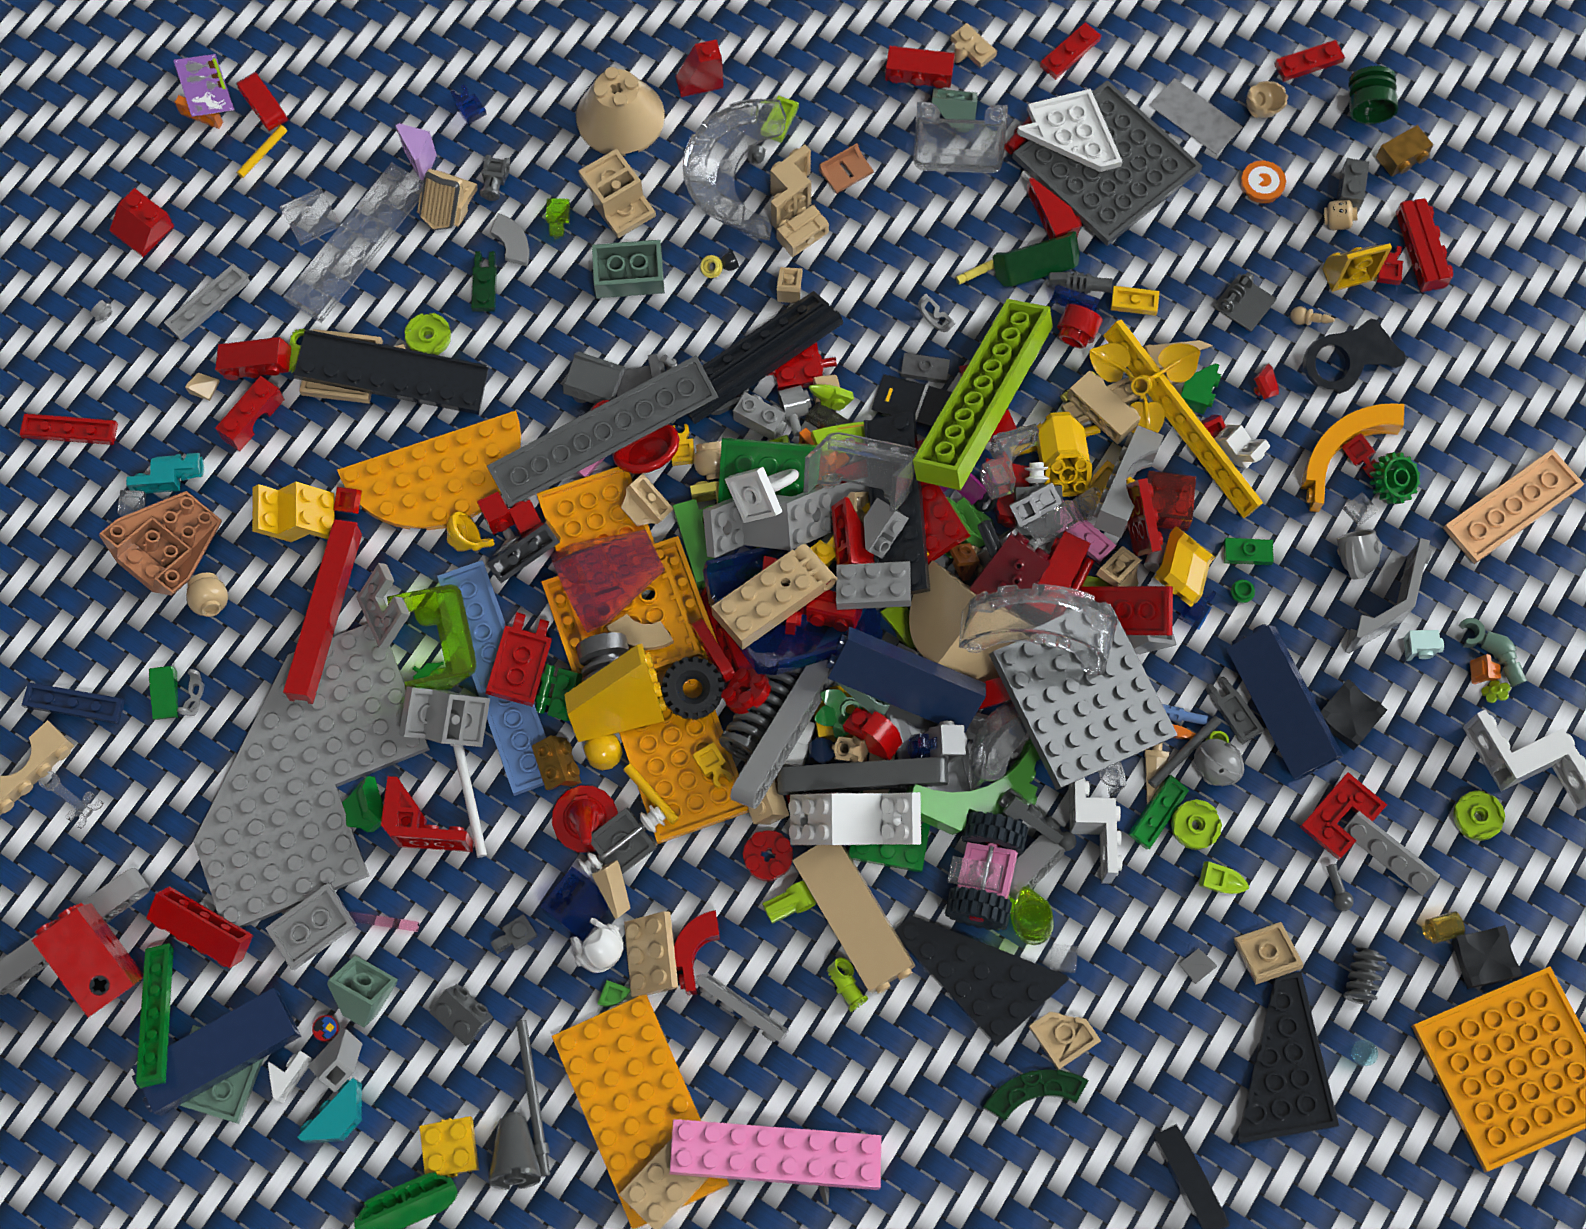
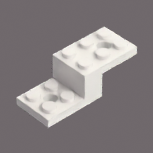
M1085 778L1069 784L1070 832L1073 834H1100L1101 883L1111 884L1114 878L1118 876V872L1122 870V856L1118 855L1117 852L1118 846H1121V831H1117V821H1120L1121 815L1120 806H1116V798H1086V796H1089V781H1085Z

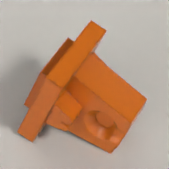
M1486 654L1470 660L1472 684L1494 681L1501 678L1500 664L1492 662L1491 655Z

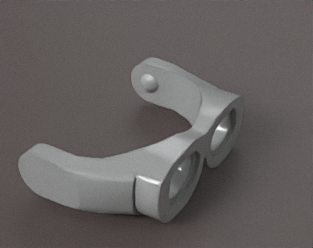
M188 669V674L190 675L188 691L191 698L184 703L183 708L178 707L177 712L182 715L195 716L199 710L204 683L199 671ZM195 686H199L197 695L193 693ZM191 702H195L193 709H189Z

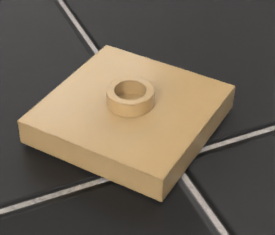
M1281 922L1234 938V943L1255 985L1303 968V962Z

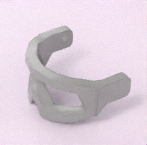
M927 294L919 300L918 306L922 315L934 328L941 332H948L955 325L954 321L945 312H939L940 307ZM930 302L935 307L934 318L945 317L949 323L944 326L938 324L926 311V304Z

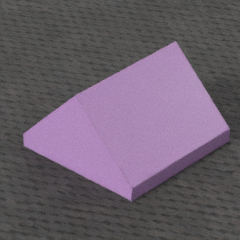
M399 123L396 125V129L403 150L421 183H424L425 173L428 169L432 168L437 156L430 132Z

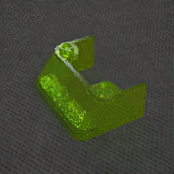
M444 585L386 596L388 605L394 596L402 597L408 611H414L416 621L420 625H437L446 667L435 669L429 677L404 681L405 691L407 686L448 691L474 674L477 668L476 657L462 593L457 586Z

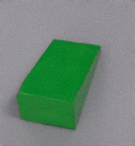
M173 666L149 668L153 720L178 718L177 670Z

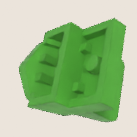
M947 497L971 535L960 544L970 543L971 546L978 548L985 545L977 525L983 521L990 520L994 527L993 520L983 512L978 511L965 497L957 503ZM950 551L945 553L947 557L953 559Z

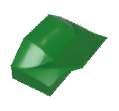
M367 776L354 787L352 793L342 804L346 813L347 827L361 828L366 832H374L381 827L383 803L375 777Z

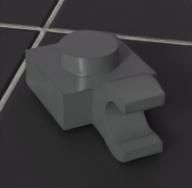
M523 914L504 926L502 929L505 935L493 940L491 945L497 954L511 945L517 951L538 936Z

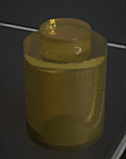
M1457 911L1426 919L1425 925L1422 927L1425 938L1433 944L1465 934L1463 920Z

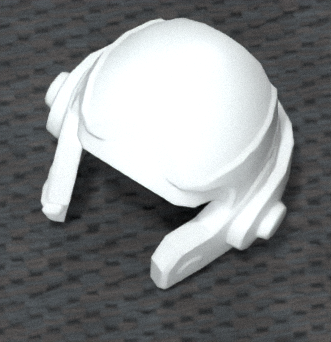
M591 918L590 923L599 927V929L583 942L582 947L577 937H571L570 939L575 952L574 962L579 967L582 966L591 972L599 973L610 969L617 963L622 955L623 941L619 928L615 924L611 925L608 923L605 925L597 919Z

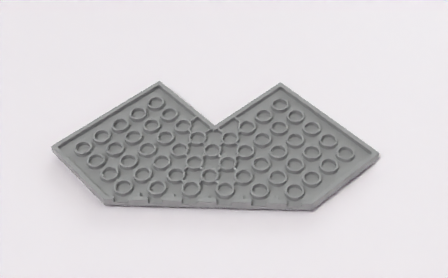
M368 624L332 637L313 704H308L307 701L302 700L289 701L283 693L295 652L287 655L193 841L218 915L240 928L295 907L327 883L331 884L334 890L369 877L353 829L346 826V813L337 787L430 750L424 738L403 737L399 735L406 686L391 646L388 649L379 648Z

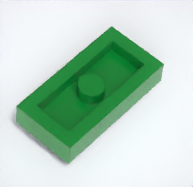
M1224 539V563L1272 565L1274 562L1273 540Z

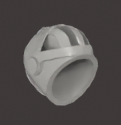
M1357 530L1337 538L1338 555L1344 568L1349 572L1353 580L1365 578L1377 567L1380 561L1382 543L1377 537L1375 530Z
M1209 739L1197 747L1194 754V762L1197 769L1203 775L1205 782L1210 785L1226 786L1235 784L1242 778L1244 773L1243 758L1240 751L1234 745L1220 739Z

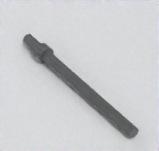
M520 1020L516 1023L535 1141L533 1146L541 1170V1177H546L550 1175L547 1156L550 1152L548 1143H545L527 1020Z

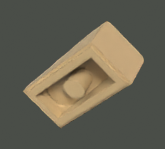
M617 860L604 865L592 874L615 919L630 909L621 868Z

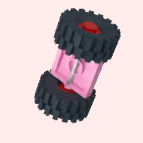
M977 811V813L971 812L967 814L966 826L961 838L967 844L958 886L950 888L945 910L946 917L956 920L958 923H964L980 929H994L996 931L1007 929L1012 908V902H1010L1011 900L1008 899L1015 863L1017 855L1023 854L1028 833V827H1026L1025 823L1013 820L1009 816L995 815L992 812L984 813Z

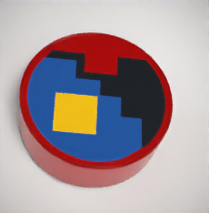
M323 1015L315 1020L312 1031L318 1040L330 1042L339 1033L340 1026L338 1021L332 1016Z

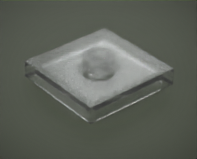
M321 188L280 207L300 246L341 226Z

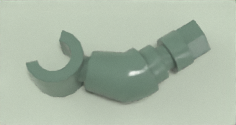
M1466 618L1459 624L1462 629L1469 628L1475 633V638H1468L1463 647L1471 648L1478 643L1481 644V648L1491 653L1495 659H1498L1500 665L1504 664L1503 671L1511 687L1527 681L1520 662L1515 660L1517 659L1515 653L1517 649L1507 636L1490 631L1485 633L1484 625L1475 618Z

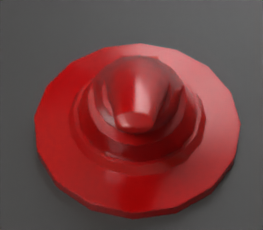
M577 786L567 790L557 800L552 812V826L557 839L566 848L577 853H592L596 851L591 844L592 834L615 817L618 811L614 800L604 790L595 786Z

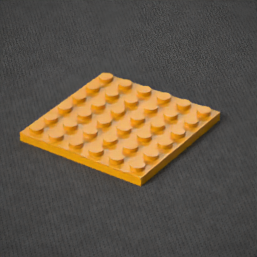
M1547 967L1411 1026L1484 1173L1586 1129V1033L1551 967Z

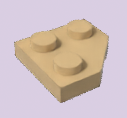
M1049 1012L1029 1026V1029L1057 1070H1060L1101 1042L1087 1019Z

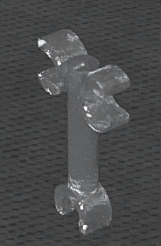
M49 770L48 774L52 776V782L45 784L40 780L39 785L45 790H53L75 808V810L69 811L65 818L71 822L74 817L79 816V821L75 826L78 829L83 828L86 825L87 817L93 811L99 810L104 802L98 799L94 804H90V800L94 797V794L90 791L85 793L82 802L60 783V778L56 773Z

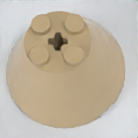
M615 67L607 68L595 80L581 98L576 111V122L580 135L590 147L603 154H608L617 148L622 156H626V153L634 151L641 152L652 145L659 137L665 119L664 107L658 94L630 72Z

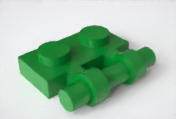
M546 664L545 671L541 676L540 692L536 694L535 702H537L536 710L538 713L544 714L546 705H549L548 716L570 721L564 694L582 682V673L558 668L557 676H554L555 666ZM551 683L555 684L552 697H548Z

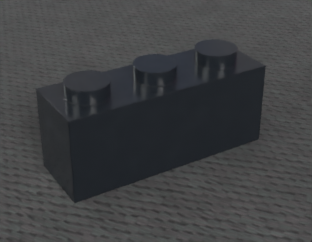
M546 518L489 558L487 566L499 582L503 583L560 543L561 537Z

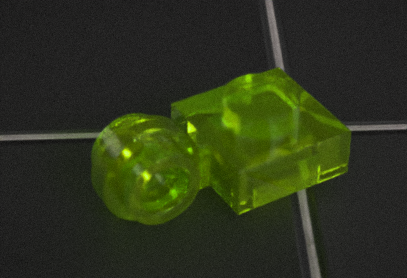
M547 199L546 221L550 223V237L555 239L564 237V223H569L570 199Z

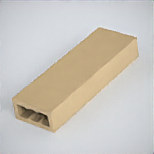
M816 845L792 860L869 992L874 993L876 991L880 994L891 987L890 982L896 978L901 981L913 973L911 969L916 967L844 845Z

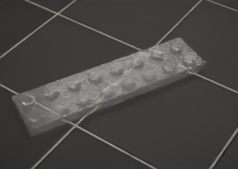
M391 163L283 296L284 300L322 323L419 202L424 181Z

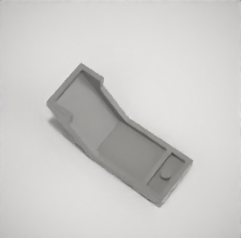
M1420 538L1408 554L1396 606L1376 618L1361 615L1358 629L1350 630L1345 649L1346 653L1350 654L1402 623L1416 605L1424 566L1428 564L1432 550L1428 549L1430 540Z

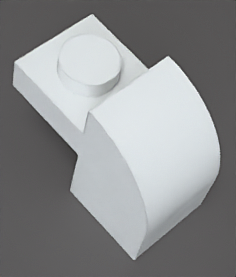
M1227 425L1214 438L1228 458L1235 465L1247 469L1253 462L1261 460L1265 455L1264 453L1271 447L1266 439H1251L1242 425Z

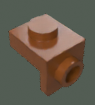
M970 543L958 544L950 550L954 559L952 563L962 581L970 580L980 560Z

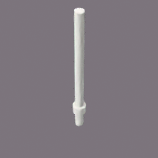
M450 744L455 752L476 854L478 858L485 857L487 852L463 745Z

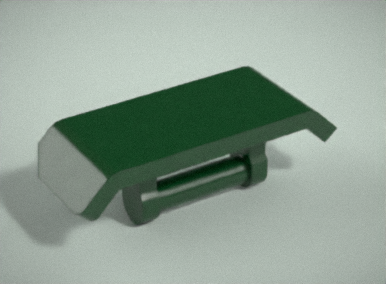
M1070 231L1061 237L1009 252L995 253L993 255L996 278L1004 287H1011L1049 276L1050 273H1059L1077 267L1080 255L1077 234L1075 231Z

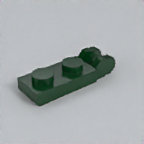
M481 251L475 252L472 312H495L497 269L495 251H489V267H482Z

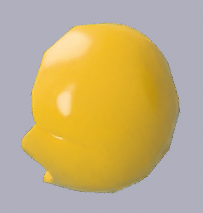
M615 734L597 737L584 742L585 756L593 768L602 771L608 770L620 762L623 751L620 741Z

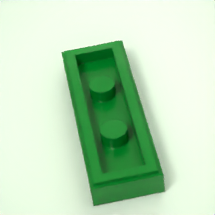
M1168 775L1128 835L1143 848L1150 850L1189 792V789L1172 775Z

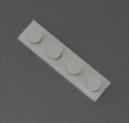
M232 264L169 317L164 324L182 341L249 284V278L237 266Z
M1360 811L1343 828L1357 840L1355 843L1422 896L1440 877L1437 872Z
M707 972L701 974L695 982L700 986L699 990L710 998L714 996L721 1001L720 1005L729 1012L736 1011L742 1016L741 1020L751 1027L757 1026L763 1030L762 1035L768 1040L780 1042L790 1031Z

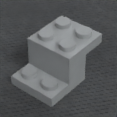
M407 686L399 735L403 737L424 738L443 744L482 747L490 698L463 695L446 690Z

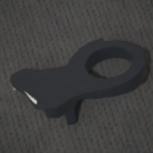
M1369 319L1357 329L1330 334L1313 341L1304 354L1303 370L1313 385L1324 390L1334 389L1338 394H1341L1356 384L1364 365L1383 364L1390 368H1397L1405 363V353L1394 344L1378 320ZM1333 346L1338 348L1345 358L1344 373L1336 381H1327L1317 372L1315 360L1318 352L1323 347Z

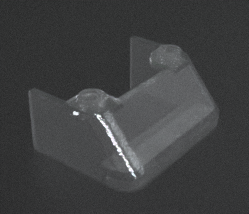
M841 432L831 433L805 457L804 493H809L817 484L823 488H834L841 481L883 489L884 497L890 501V511L895 512L908 497L915 473L913 459L918 450L905 445Z

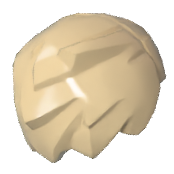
M1262 81L1249 89L1246 98L1247 108L1255 118L1272 117L1287 105L1288 95L1282 85L1273 81Z

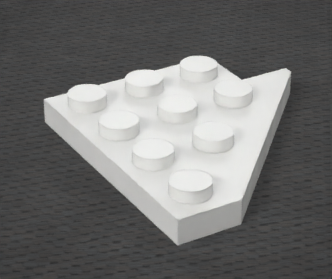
M1091 89L1028 104L1027 111L1032 123L1019 126L1017 129L1018 135L1099 172L1121 167L1123 161Z

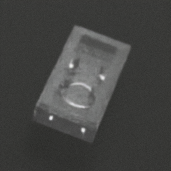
M953 856L948 882L999 891L1003 865Z

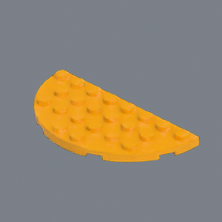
M516 411L338 469L337 471L345 488L362 490L360 506L380 521L404 529L436 530L447 528L451 514L460 511L473 518L481 513L477 501L497 491L500 495L502 494L487 465L520 449L522 435Z

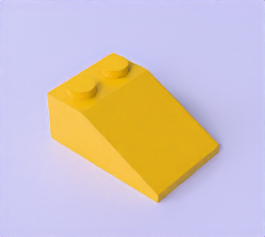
M1391 244L1369 246L1366 248L1357 247L1347 253H1334L1327 257L1322 269L1331 291L1375 281L1392 248Z

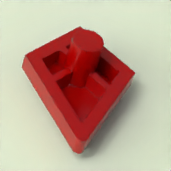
M1268 363L1263 366L1254 378L1257 384L1254 392L1257 396L1262 395L1264 400L1279 395V387L1273 367Z

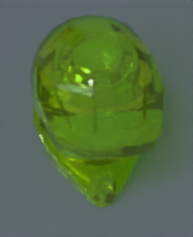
M1023 887L1020 890L1017 902L1012 897L1009 899L1012 902L1011 921L1016 934L1023 942L1030 945H1040L1046 942L1052 934L1054 927L1053 912L1048 901L1029 887Z

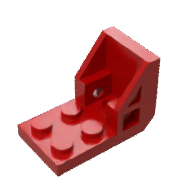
M387 777L381 826L398 847L473 852L474 842L468 832L464 831V828L450 826L449 830L439 829V826L426 825L427 819L399 778Z

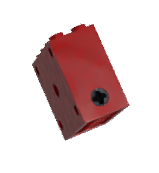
M80 903L58 915L59 919L48 922L36 930L37 937L31 941L89 1018L143 979L144 974L91 903L86 905Z

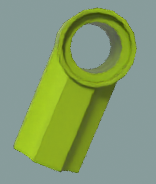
M804 881L793 884L786 889V892L762 903L772 924L795 912L797 914L802 913L817 904Z

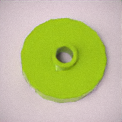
M435 313L419 314L411 319L405 328L407 346L413 351L439 355L447 349L451 341L452 334L448 322L442 316ZM427 335H432L429 339L425 338Z
M1472 791L1458 800L1454 806L1453 818L1456 827L1463 835L1469 839L1482 841L1489 840L1501 831L1505 822V812L1502 804L1493 795L1490 796L1483 791ZM1478 813L1481 816V820H1477L1474 814Z
M1196 799L1187 801L1176 809L1172 816L1171 827L1173 835L1180 844L1189 849L1200 850L1209 847L1217 841L1221 834L1222 822L1215 807L1206 801ZM1193 821L1199 825L1197 830L1192 827Z

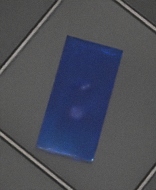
M1056 285L1051 302L1064 307L1067 304H1076L1096 312L1100 299Z

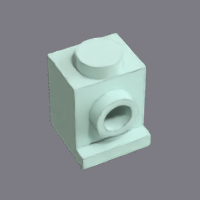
M1410 630L1403 638L1406 661H1411L1415 656H1418L1419 659H1430L1444 650V641L1440 638L1439 630Z

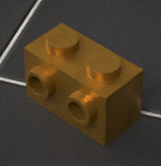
M1416 125L1381 145L1376 158L1393 177L1398 173L1403 174L1407 172L1417 162L1421 164L1430 157L1429 153L1434 144L1421 128Z

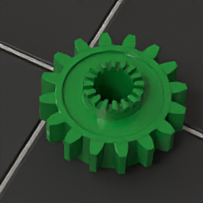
M1402 452L1387 453L1385 456L1378 457L1379 462L1373 463V467L1376 470L1370 472V475L1374 477L1370 485L1376 486L1373 493H1380L1379 500H1386L1387 504H1402L1404 501L1411 500V495L1417 494L1418 491L1416 489L1420 485V472H1418L1416 467L1417 463H1413L1410 456L1404 457Z

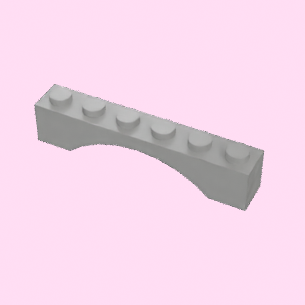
M1139 425L1134 434L1129 433L1118 458L1119 460H1117L1113 469V474L1110 475L1106 488L1099 502L1103 504L1098 503L1093 514L1097 518L1094 528L1119 538L1122 537L1134 508L1127 491L1126 480L1139 470L1152 466L1164 435Z

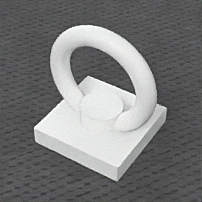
M764 467L725 478L743 522L747 523L764 519L783 512L774 492L796 481L799 477V472L796 469H788L767 477Z

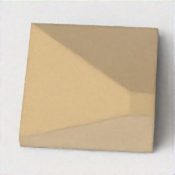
M197 373L187 383L185 388L189 394L210 401L220 380Z

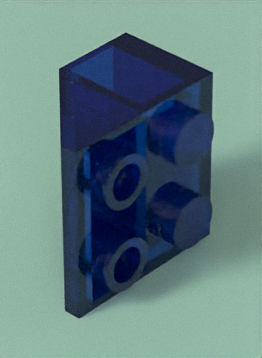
M574 867L570 868L540 906L546 915L582 942L595 928V925L590 923V919L595 918L600 921L609 910L598 886Z

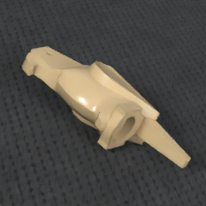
M854 735L852 738L838 737V740L832 746L836 756L835 759L850 761V763L867 762L868 749L866 743Z

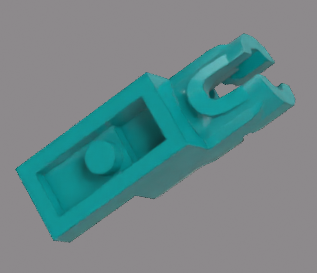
M188 453L185 459L180 454L152 458L150 475L138 473L135 476L126 477V486L132 494L180 491V479L184 481L203 477V457H200V453Z

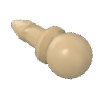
M1300 306L1294 308L1290 314L1291 321L1297 325L1304 323L1310 325L1312 322L1326 324L1335 321L1333 317L1327 314L1313 313V309L1307 310Z

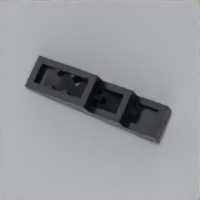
M1176 1124L1155 1134L1154 1141L1167 1161V1167L1178 1184L1180 1193L1200 1228L1224 1229L1230 1226L1208 1179L1178 1125Z

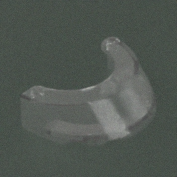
M780 99L742 100L731 103L730 107L719 112L715 111L702 122L703 125L698 131L692 134L684 153L683 177L691 198L704 213L745 235L770 240L772 227L769 219L751 212L745 207L744 203L740 202L735 191L734 179L739 162L753 145L778 137L784 132L786 115Z
M1033 584L1032 589H1019L1017 585L998 587L995 593L989 594L984 591L968 602L962 610L959 648H964L971 653H979L991 646L1006 642L1028 641L1038 645L1051 644L1055 645L1056 648L1066 649L1074 653L1081 661L1082 670L1086 671L1089 675L1098 676L1102 675L1107 667L1117 628V617L1114 616V609L1106 602L1098 603L1094 601L1093 595L1076 589L1045 584Z
M1012 701L1003 704L993 711L984 720L973 739L969 757L970 790H975L984 781H997L1001 779L1006 773V768L1013 752L1022 743L1031 739ZM1121 761L1098 771L1101 781L1108 786V796H1114L1126 787V779Z

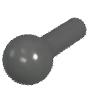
M1336 863L1326 866L1335 891L1333 898L1334 906L1340 911L1351 909L1354 899L1349 892L1345 891Z

